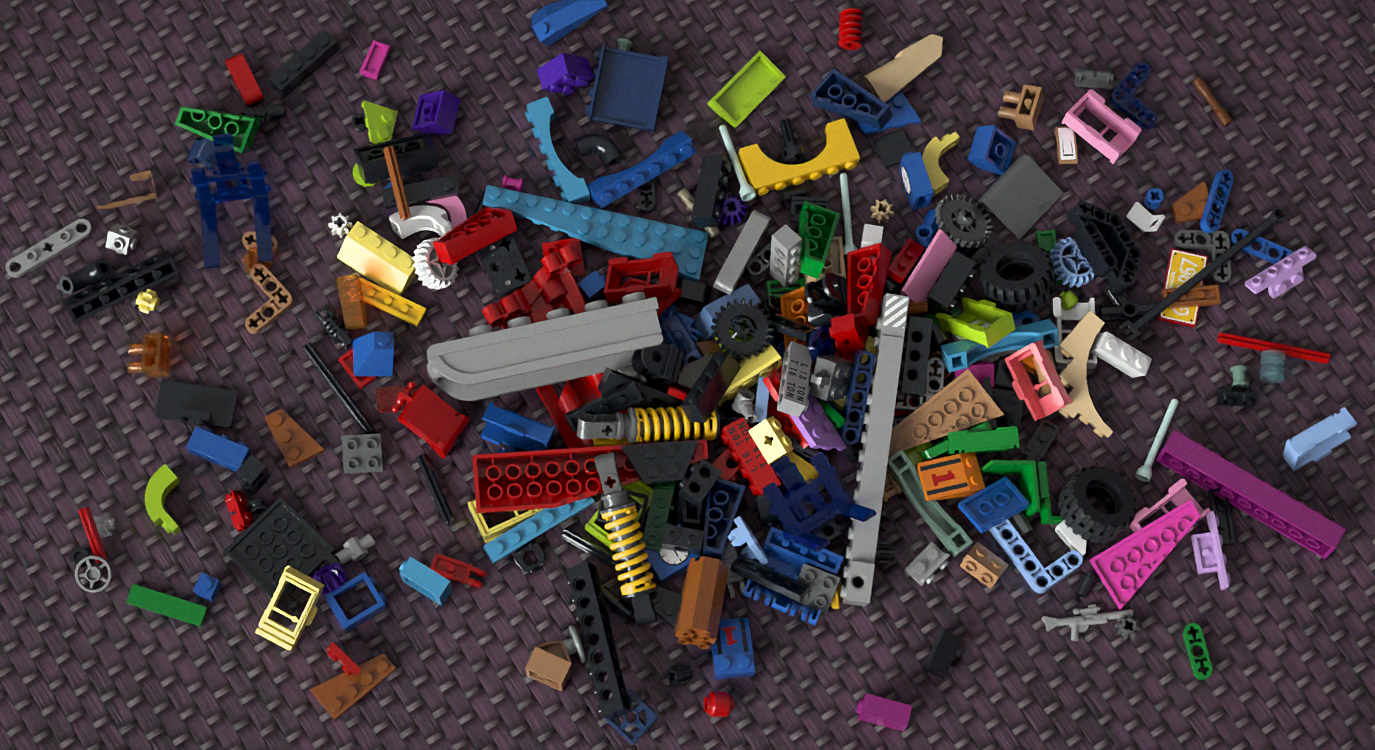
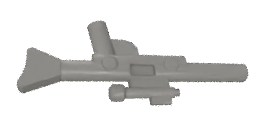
M1096 604L1088 605V608L1073 609L1074 615L1081 613V616L1058 619L1043 616L1042 620L1047 632L1057 626L1069 625L1071 628V641H1079V633L1087 631L1089 625L1107 623V620L1119 619L1121 616L1127 618L1131 615L1133 617V610L1097 613L1100 607H1096Z

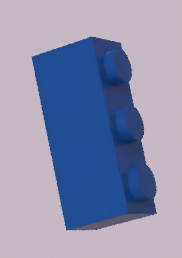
M195 427L186 446L189 453L235 472L251 455L247 444L240 441L237 443L230 441L231 438L223 434L215 435L211 429L202 427V429Z

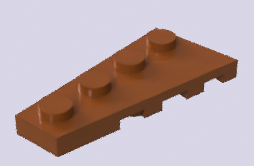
M384 653L359 665L358 667L361 671L356 676L353 674L349 676L344 672L310 689V692L335 721L397 670Z

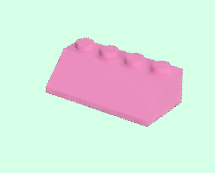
M941 229L936 233L901 290L900 295L908 296L909 303L927 301L928 295L955 254L957 246L952 240H949V237Z

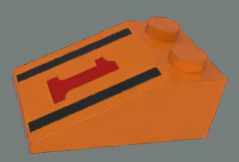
M975 452L951 455L916 464L926 501L970 497L985 488Z

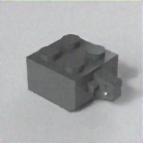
M835 355L817 356L814 373L810 380L811 389L809 395L826 401L844 399L848 391V380L853 371V361Z

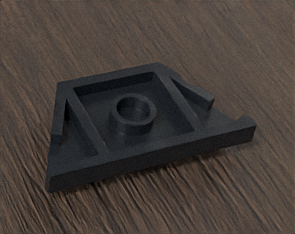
M697 440L622 446V451L626 454L643 484L683 481L696 448Z

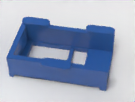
M492 402L489 403L482 417V420L487 421L481 433L483 440L496 445L503 443L508 446H514L523 452L551 449L554 439V426L550 428L549 425L505 408L503 410L500 406L499 408L495 407Z

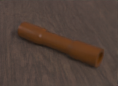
M1202 76L1192 82L1193 85L1208 102L1224 127L1230 125L1233 119L1218 102Z

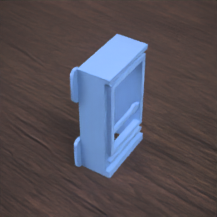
M1343 407L1340 409L1339 414L1334 413L1333 416L1327 417L1293 438L1288 439L1282 457L1293 471L1313 460L1317 462L1329 455L1333 448L1351 439L1347 430L1354 427L1357 422L1347 409Z

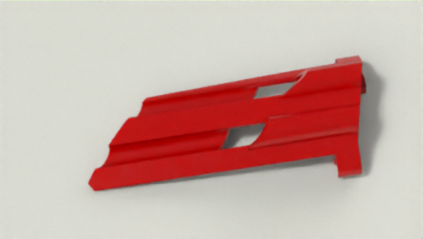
M568 244L558 252H553L541 259L543 267L522 289H517L512 294L502 298L498 303L495 302L484 307L482 313L488 324L492 325V328L502 326L504 330L508 329V321L519 317L527 316L531 318V323L546 321V313L556 309L567 308L569 311L573 310L575 314L585 312L584 306L586 302L571 272V269L582 261L573 244ZM603 373L566 381L567 383L560 398L551 384L536 387L568 449L594 447L593 439L586 440L577 436V431L574 432L565 418V413L601 397L597 387ZM628 407L619 412L626 414Z

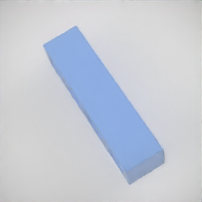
M759 377L755 405L757 420L754 422V426L767 419L770 392L762 381L765 377Z

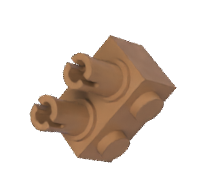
M1023 85L1021 93L1005 90L1003 101L1018 105L1016 109L1000 106L998 117L1014 120L1017 128L1035 130L1044 101L1042 87Z

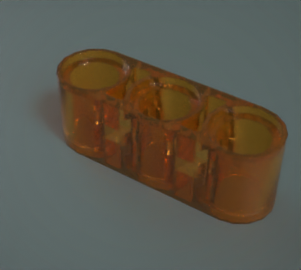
M355 273L337 277L346 329L352 331L367 328L368 319L359 275Z

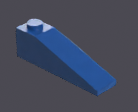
M562 0L544 6L531 15L532 28L541 43L551 46L609 5L606 0Z

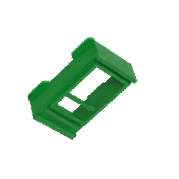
M1017 426L996 428V430L969 432V430L948 432V437H943V441L948 439L949 450L945 452V456L972 452L977 454L1012 451L1020 448Z

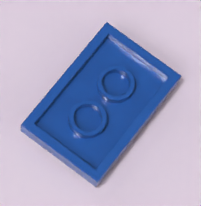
M1004 477L959 502L958 507L982 534L1028 508L1029 501L1007 477Z

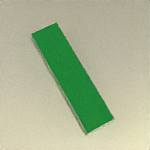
M135 584L132 585L126 601L127 604L199 627L202 626L208 610L205 606Z

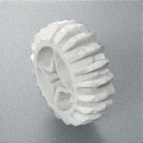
M431 238L417 245V249L413 251L415 256L412 259L415 263L412 266L416 268L415 274L419 275L418 280H423V285L438 290L446 288L455 282L454 279L458 276L456 272L459 268L457 263L449 265L448 263L439 262L433 245V241L437 238Z

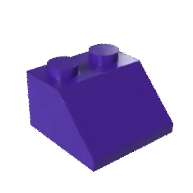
M445 90L420 95L412 130L440 136L451 134L455 127L460 99Z

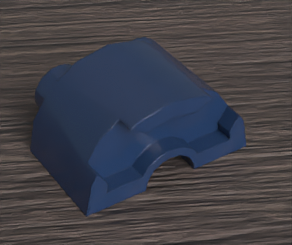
M197 137L187 155V161L194 165L202 163L205 169L221 173L230 152L227 149L219 148V143L205 137L202 140Z

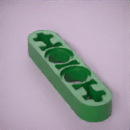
M988 420L967 430L969 432L990 431L993 428ZM948 439L921 451L924 461L948 451Z

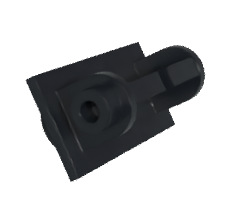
M1221 386V388H1217V395L1219 396L1216 405L1255 407L1258 393L1251 387H1238V392H1235L1234 387Z

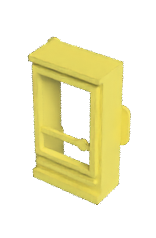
M476 499L467 502L468 508L486 544L544 510H528L521 515L514 511L516 517L489 529L482 514L476 511Z
M287 566L255 633L291 651L296 647L305 626H309L317 613L315 605L325 585L291 566ZM287 582L311 593L300 619L276 607ZM275 610L292 619L293 622H297L295 630L292 631L270 619L273 611Z

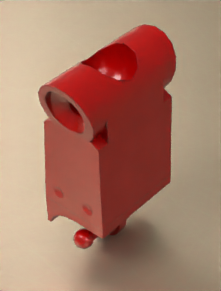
M411 381L408 383L407 388H404L402 392L399 391L397 394L396 404L392 407V411L397 413L400 410L399 408L407 403L397 420L425 442L429 443L433 451L445 459L453 448L457 437L465 430L471 418L457 413L455 409L425 385L418 388L411 398V391L416 386L415 382Z

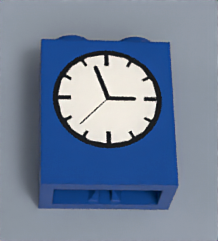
M908 152L902 156L899 173L913 211L930 206L934 192L921 153Z
M662 548L660 552L648 549L641 550L648 553V558L645 561L651 564L650 568L660 584L686 570L691 558H695V561H698L701 555Z

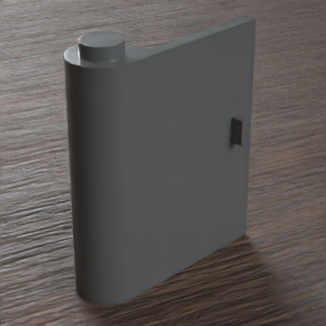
M1022 154L982 195L978 202L981 208L985 207L984 211L994 213L1019 240L1059 199L1063 192L1035 163V159L1030 154Z

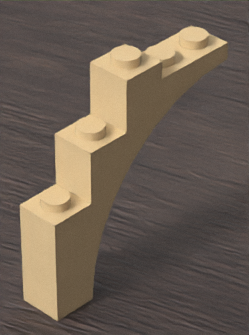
M1088 311L1058 345L1061 348L1059 352L1066 358H1073L1058 375L1064 387L1067 389L1069 387L1072 388L1068 396L1072 398L1073 402L1061 408L1059 413L1065 418H1074L1079 414L1078 419L1085 425L1091 424L1094 427V433L1101 438L1103 436L1108 438L1113 431L1102 421L1095 410L1086 380L1090 348L1097 333L1105 323L1093 312Z

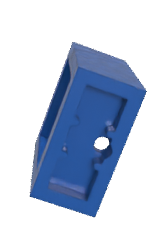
M366 572L346 582L339 589L324 595L345 633L386 609L384 603L387 600L382 591L377 592L374 587L377 585L372 575L367 576ZM365 581L377 604L347 620L335 598Z

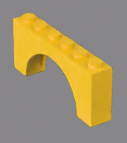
M845 118L827 123L825 128L826 147L816 158L806 163L786 165L775 162L760 150L758 144L740 148L738 152L740 164L748 184L754 188L756 195H765L774 189L782 190L791 184L799 185L808 179L816 180L825 174L833 175L842 169L851 170L858 165L860 156Z

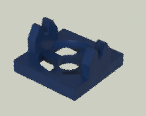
M629 689L627 692L629 702L639 704L634 710L631 709L636 714L637 720L634 723H629L626 720L627 714L623 716L624 722L619 725L617 718L612 720L604 719L634 746L641 737L648 733V730L653 727L654 722L660 715L632 689ZM643 709L647 716L645 725L639 720V713ZM629 725H635L640 729L637 732L625 731Z

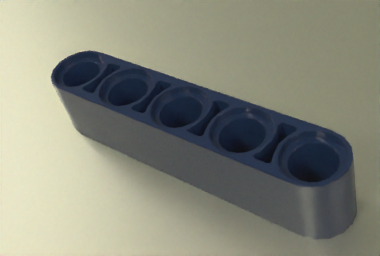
M858 349L853 356V371L849 378L848 391L842 413L845 425L839 428V435L847 444L857 443L861 434L875 362L874 355L866 349ZM867 354V361L865 363H861V356ZM864 373V379L861 382H857V375ZM856 392H860L859 400L853 401V395ZM853 411H856V412H857L856 418L853 419V420H850V419H849L850 413L853 412ZM853 430V436L846 439V432Z

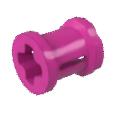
M504 175L502 188L522 192L524 179H515Z

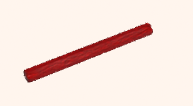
M1219 332L1217 336V342L1324 364H1328L1330 361V353L1226 332Z

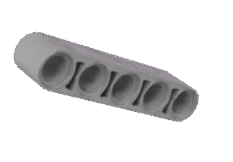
M753 210L713 285L714 288L728 295L733 293L769 226L770 217Z

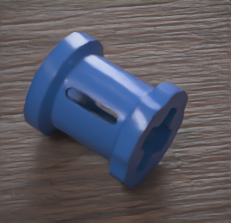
M1158 188L1150 189L1144 199L1145 207L1149 210L1159 208L1164 198L1163 192Z

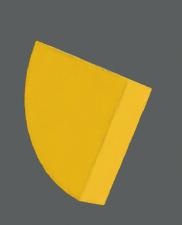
M839 582L831 601L832 609L840 608L842 582Z

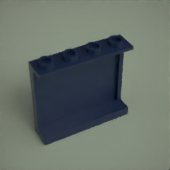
M602 44V49H598L596 60H599L598 67L594 68L593 77L596 78L595 84L591 85L589 96H592L591 104L587 103L585 114H588V119L655 132L669 57L662 55L661 57L614 49Z

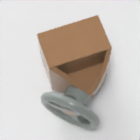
M573 625L569 626L571 639H566L563 642H546L535 646L525 667L526 676L563 692L572 672V662L569 655L577 653L580 662L584 663L586 661L581 641Z

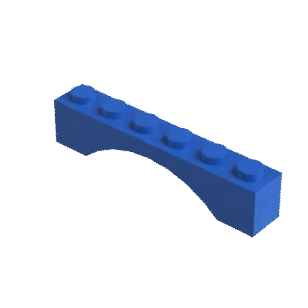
M679 131L665 139L663 144L652 155L637 165L615 174L602 176L586 186L592 201L600 208H603L697 152L691 138L683 131Z

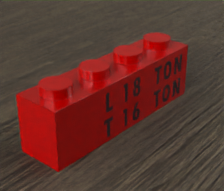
M744 417L723 427L721 439L725 445L728 444L731 448L730 454L735 462L738 461L740 464L742 476L745 479L748 478L751 484L749 487L753 495L760 496L771 493L780 488L781 482L748 432L750 428Z

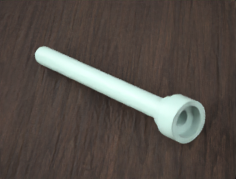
M721 125L719 130L741 186L739 194L743 201H750L755 198L756 193L754 188L747 183L727 127Z
M841 173L840 184L845 232L843 253L844 258L847 259V253L857 250V247L853 244L848 177L846 173Z
M1175 398L1169 404L1144 465L1138 468L1135 477L1143 482H1150L1152 477V464L1178 405V400Z

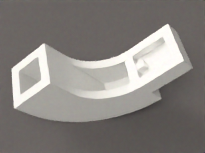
M419 205L409 207L411 218L406 220L400 219L399 211L389 216L393 231L402 239L423 230L434 231L442 236L453 229L446 211L435 206Z

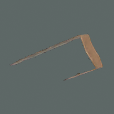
M151 171L136 173L129 177L131 181H139L150 178L149 175H151L155 193L109 203L104 206H96L97 209L115 208L158 198Z

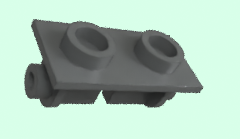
M1075 69L1074 86L1111 89V82L1113 81L1112 72Z

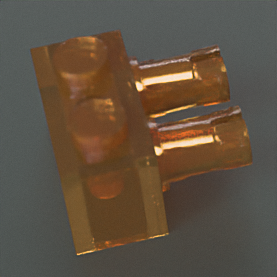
M163 333L144 334L143 343L129 344V354L131 356L142 354V361L128 362L127 370L129 374L144 372L150 378L169 376L171 340Z

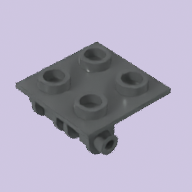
M381 433L342 435L344 474L383 472Z
M804 563L798 581L808 585L809 591L799 603L818 611L820 609L821 612L827 614L841 577Z

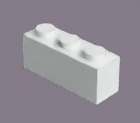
M1109 332L1097 334L1090 348V353L1132 378L1145 376L1152 358Z

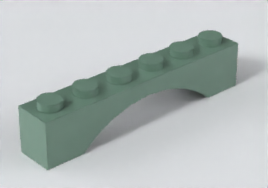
M902 449L888 459L887 470L952 557H956L973 543L962 527L941 508L936 500L926 501L920 477Z

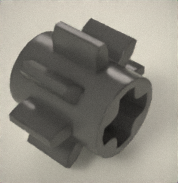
M1131 615L1127 619L1121 616L1119 618L1121 623L1115 624V627L1119 630L1116 635L1121 634L1124 636V640L1128 636L1134 639L1136 637L1134 632L1140 631V628L1136 627L1138 620L1134 621L1131 619ZM1128 625L1131 626V629H1130V630H1129V629H1127V630L1124 629V626H1128Z

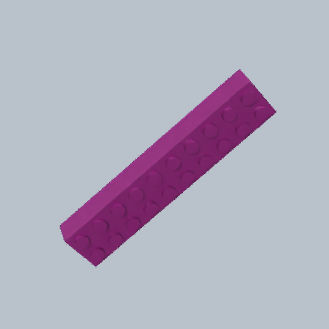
M1174 430L1155 460L1206 491L1221 489L1220 492H1213V494L1226 501L1225 497L1229 498V503L1323 559H1326L1336 548L1346 530L1337 521H1331L1323 513L1308 508L1304 502L1294 500L1287 492L1275 489L1271 483L1256 478L1255 474L1250 471H1244L1235 462L1227 461L1219 453L1206 449L1202 443L1187 438V435L1183 432Z

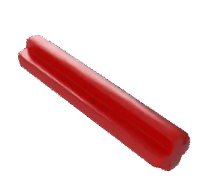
M83 507L78 512L93 555L107 560L90 507ZM95 559L96 563H102L100 560Z

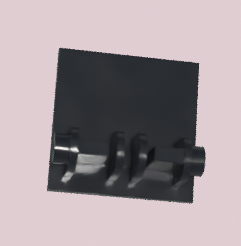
M991 388L993 401L1004 414L996 417L997 427L1017 426L1019 430L1024 400H1020L1015 391Z

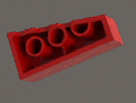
M486 206L433 241V245L439 262L452 265L518 229L510 209Z
M881 243L847 253V315L854 314L860 329L876 325L892 255V252Z

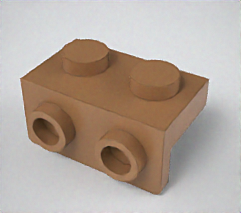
M979 542L973 546L960 564V567L989 588L994 586L1009 566V564Z

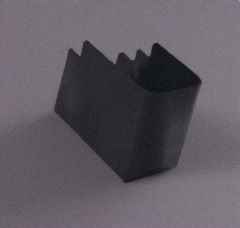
M820 299L808 305V321L818 328V331L827 340L831 339L829 327H832L831 319L847 315V308L842 303L835 304L833 301L826 302L825 299Z

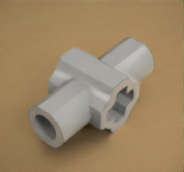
M369 533L360 539L357 536L352 537L343 544L344 549L335 555L341 565L351 559L353 562L359 561L368 554L367 549L375 545V541Z

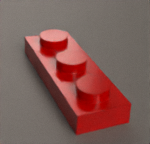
M909 238L888 268L887 276L902 284L925 247Z

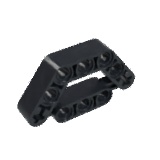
M1079 201L1067 212L1068 220L1078 228L1073 234L1074 240L1094 273L1099 277L1107 276L1110 281V290L1116 295H1121L1134 284L1142 259V252L1119 215L1088 202Z

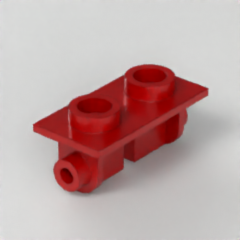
M231 490V493L226 495L225 502L229 513L236 511V514L232 515L231 519L234 529L241 532L245 530V527H249L253 523V516L246 505L247 499L241 491Z

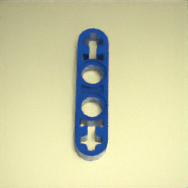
M1228 169L1217 172L1211 186L1200 221L1201 229L1207 234L1218 230L1234 181V176ZM1217 189L1221 191L1222 198L1218 196ZM1212 205L1216 206L1217 213L1213 211Z
M1243 229L1234 230L1230 236L1232 246L1238 242L1236 241L1238 235H1241L1242 239L1249 232ZM1258 237L1253 241L1261 244L1260 250L1253 249L1252 243L1243 249V251L1273 264L1280 261L1283 253L1286 254L1284 258L1294 253V251L1262 237ZM1269 250H1277L1279 256L1276 258L1271 257Z

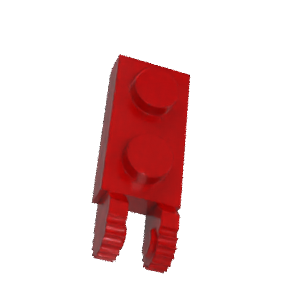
M438 553L435 554L430 569L447 579L465 585L469 584L477 588H482L483 583L469 578L471 572L481 577H486L487 575L486 571L473 567L471 564Z

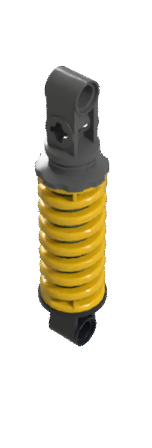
M628 407L626 414L616 412L615 414L580 415L578 418L577 436L586 440L594 438H616L621 440L622 438H627L628 443L634 444L642 442V440L643 442H649L650 437L653 442H658L660 436L664 442H668L670 436L673 441H679L680 435L683 441H688L690 434L692 440H699L701 432L702 439L714 442L722 434L723 427L744 416L734 410L718 411L716 407L706 423L690 422L682 407H677L676 409L673 407H667L666 409L658 407L657 409L647 408L646 410Z
M610 452L594 456L604 492L601 500L604 501L605 508L599 512L603 519L610 522L605 524L604 527L606 530H612V533L607 535V539L615 541V543L610 545L611 550H617V554H614L612 558L615 561L622 560L623 562L615 566L616 571L625 570V573L618 576V580L628 581L620 587L621 598H631L638 627L657 622L656 611L652 604L650 593L657 590L658 587L655 583L651 582V579L654 577L653 573L644 572L651 567V564L649 562H641L648 558V553L641 551L646 545L643 541H638L643 537V533L635 531L640 527L639 521H633L638 516L635 506L636 502H629L628 490H623L615 453ZM609 476H611V479L616 480L613 487L606 483L609 480Z

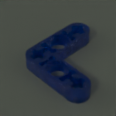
M1139 62L1113 90L1110 100L1115 107L1141 127L1152 129L1158 119L1156 113L1133 96L1151 72V68L1147 63ZM1144 69L1145 72L1142 73V74L1139 76V78H1137L1136 76H1137L1139 70ZM1131 80L1135 83L1136 86L1134 88H1128L1126 86V81ZM1124 91L1122 99L1117 100L1116 96H1119ZM1132 104L1136 105L1139 111L1131 112L1129 106ZM1151 117L1152 120L1147 123L1145 121L1146 118Z

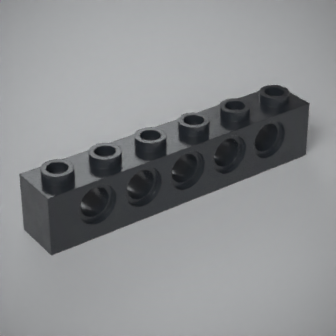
M166 250L64 299L63 302L75 324L179 274V271L170 253Z

